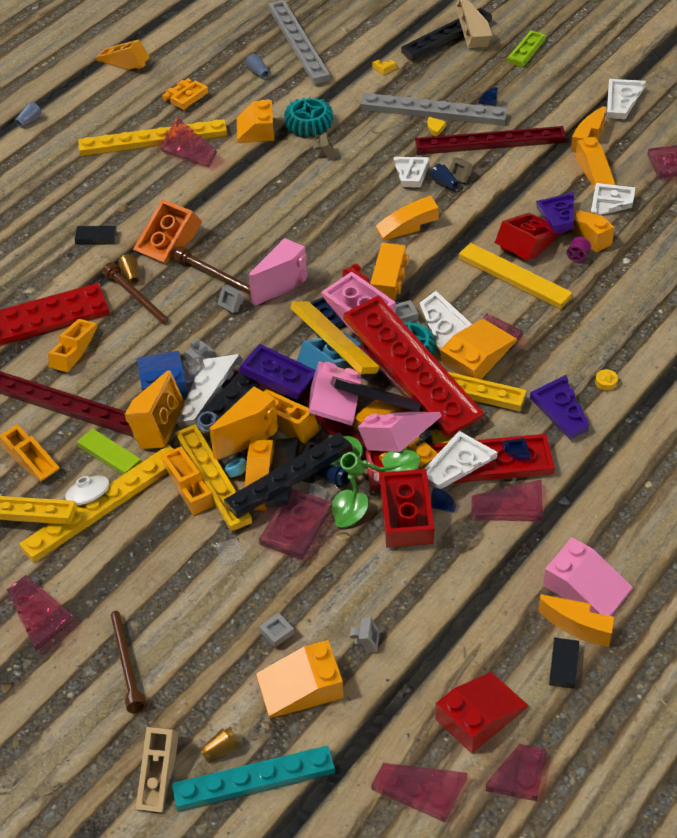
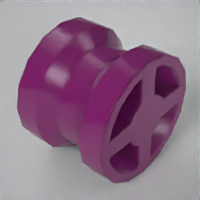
M575 237L568 247L566 254L570 260L582 262L591 250V244L584 237Z

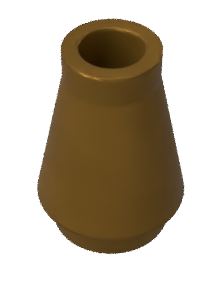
M131 254L120 257L118 267L130 284H137L140 281L137 259Z
M228 727L225 730L222 728L199 749L206 761L209 762L212 759L236 751L235 748L240 746V743L231 727Z

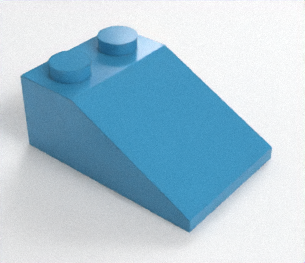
M344 332V334L357 346L361 344ZM321 337L303 341L297 358L298 362L315 370L319 361L323 363L331 362L339 368L355 370Z

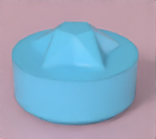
M240 457L229 462L225 467L228 476L243 475L244 471H246V459Z

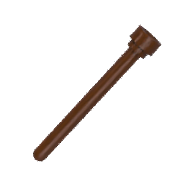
M182 246L176 249L174 253V260L180 264L189 263L251 295L250 285L193 257L190 251Z
M110 262L103 267L102 274L108 280L116 281L162 324L168 322V318L121 275L120 268L115 263Z
M113 611L111 613V620L128 690L125 698L126 710L129 713H139L147 707L145 695L137 687L120 612Z

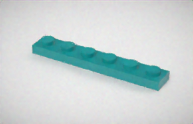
M327 745L172 783L177 812L335 774V768L329 746Z

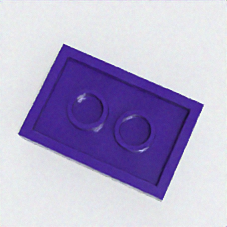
M259 344L239 368V373L296 400L299 399L311 384L316 371L262 344Z

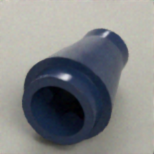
M439 163L431 170L430 176L433 181L451 190L458 186L459 181L453 176L446 165Z
M330 464L317 472L319 476L325 478L336 487H346L350 483L349 474L341 465Z

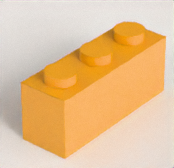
M381 243L370 285L393 301L396 300L397 294L401 293L402 282L400 280H404V266H408L409 254H406V245Z

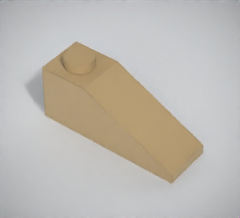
M457 0L455 6L467 47H487L493 37V31L490 29L488 21L469 0Z
M146 727L136 802L137 810L164 811L176 758L178 730Z

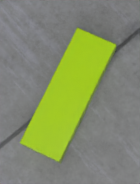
M530 30L507 57V63L523 68L545 42L546 35Z
M93 428L77 441L79 448L121 475L141 463L139 457Z

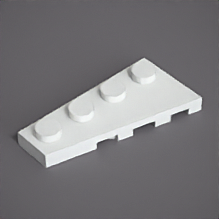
M240 354L208 358L202 361L176 421L180 428L195 424L197 426V420L202 410L223 390L221 386L225 380L231 379L234 374L232 370L235 365L242 363L243 359Z

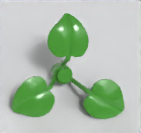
M343 436L352 444L353 451L344 454L340 459L331 464L341 465L349 474L348 478L352 483L353 492L351 490H343L334 497L332 514L336 521V526L339 528L353 526L363 519L368 511L369 498L364 493H358V487L354 479L363 474L365 467L379 472L417 470L421 457L416 452L403 449L401 452L390 451L382 459L384 467H378L368 463L366 460H361L363 446L359 440L354 437Z

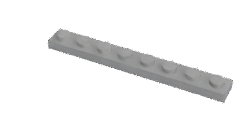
M285 0L269 3V11L312 83L320 84L329 81L330 73Z
M364 93L360 103V110L505 126L508 109L501 107L396 97L374 93Z

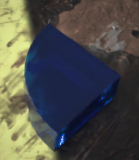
M498 87L489 88V90L482 93L478 104L496 106L498 102Z
M525 438L502 441V448L509 456L518 460H530V453Z
M433 487L431 493L432 508L454 513L456 508L454 499L447 492Z

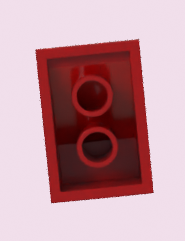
M529 212L502 221L494 243L499 245L502 250L517 254L519 259L528 261L538 257L561 233H554L544 219Z
M427 470L379 472L386 548L434 544L435 528Z
M490 672L455 687L436 702L435 720L472 754L527 709L528 704L496 675Z

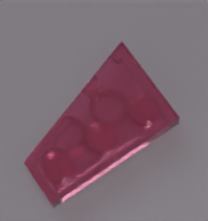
M176 117L160 147L163 152L208 168L217 154V150L211 144L195 133L179 117Z
M542 479L473 495L471 498V520L542 522Z
M27 575L7 589L8 595L35 651L39 650L74 621L73 615Z
M383 763L371 784V789L440 821L446 822L468 778V773Z

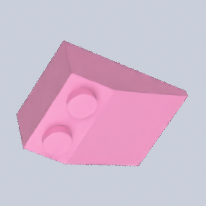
M284 238L249 273L252 305H259L290 292L306 280L308 273L304 246Z
M350 272L321 292L323 298L353 333H355L354 330L343 319L344 313L378 295L396 314L395 301L353 272Z
M319 361L311 382L309 413L352 426L358 395L336 389L330 383L332 376L361 384V374L350 368H339L331 362L323 363Z
M415 411L371 414L358 426L367 450L401 452L442 415L440 412Z
M573 537L545 568L544 587L565 599L591 604L590 612L612 616L633 589L593 548Z

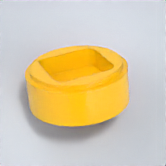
M605 369L596 374L595 384L599 389L609 391L616 388L618 376L614 371Z

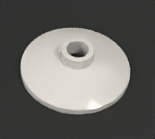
M100 475L83 476L68 489L65 499L76 501L77 505L92 502L108 490L109 480L107 477Z

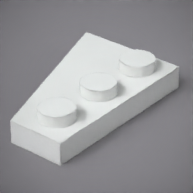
M609 79L607 118L626 119L644 90L646 81Z
M437 291L420 302L428 325L435 335L439 351L453 335L472 325Z
M459 431L424 468L427 470L428 485L439 491L496 459L497 452Z

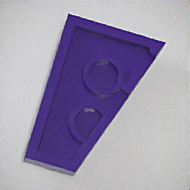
M574 192L536 201L538 211L554 233H564L567 230L574 229Z
M566 375L530 392V399L570 440L588 431V421L581 406L577 404L575 393L570 388Z

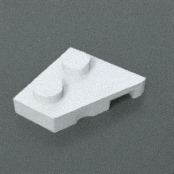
M394 157V163L402 187H421L430 166L429 157Z
M596 183L591 213L605 215L632 208L635 187Z

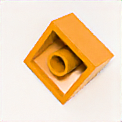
M272 100L253 101L237 117V143L274 141Z

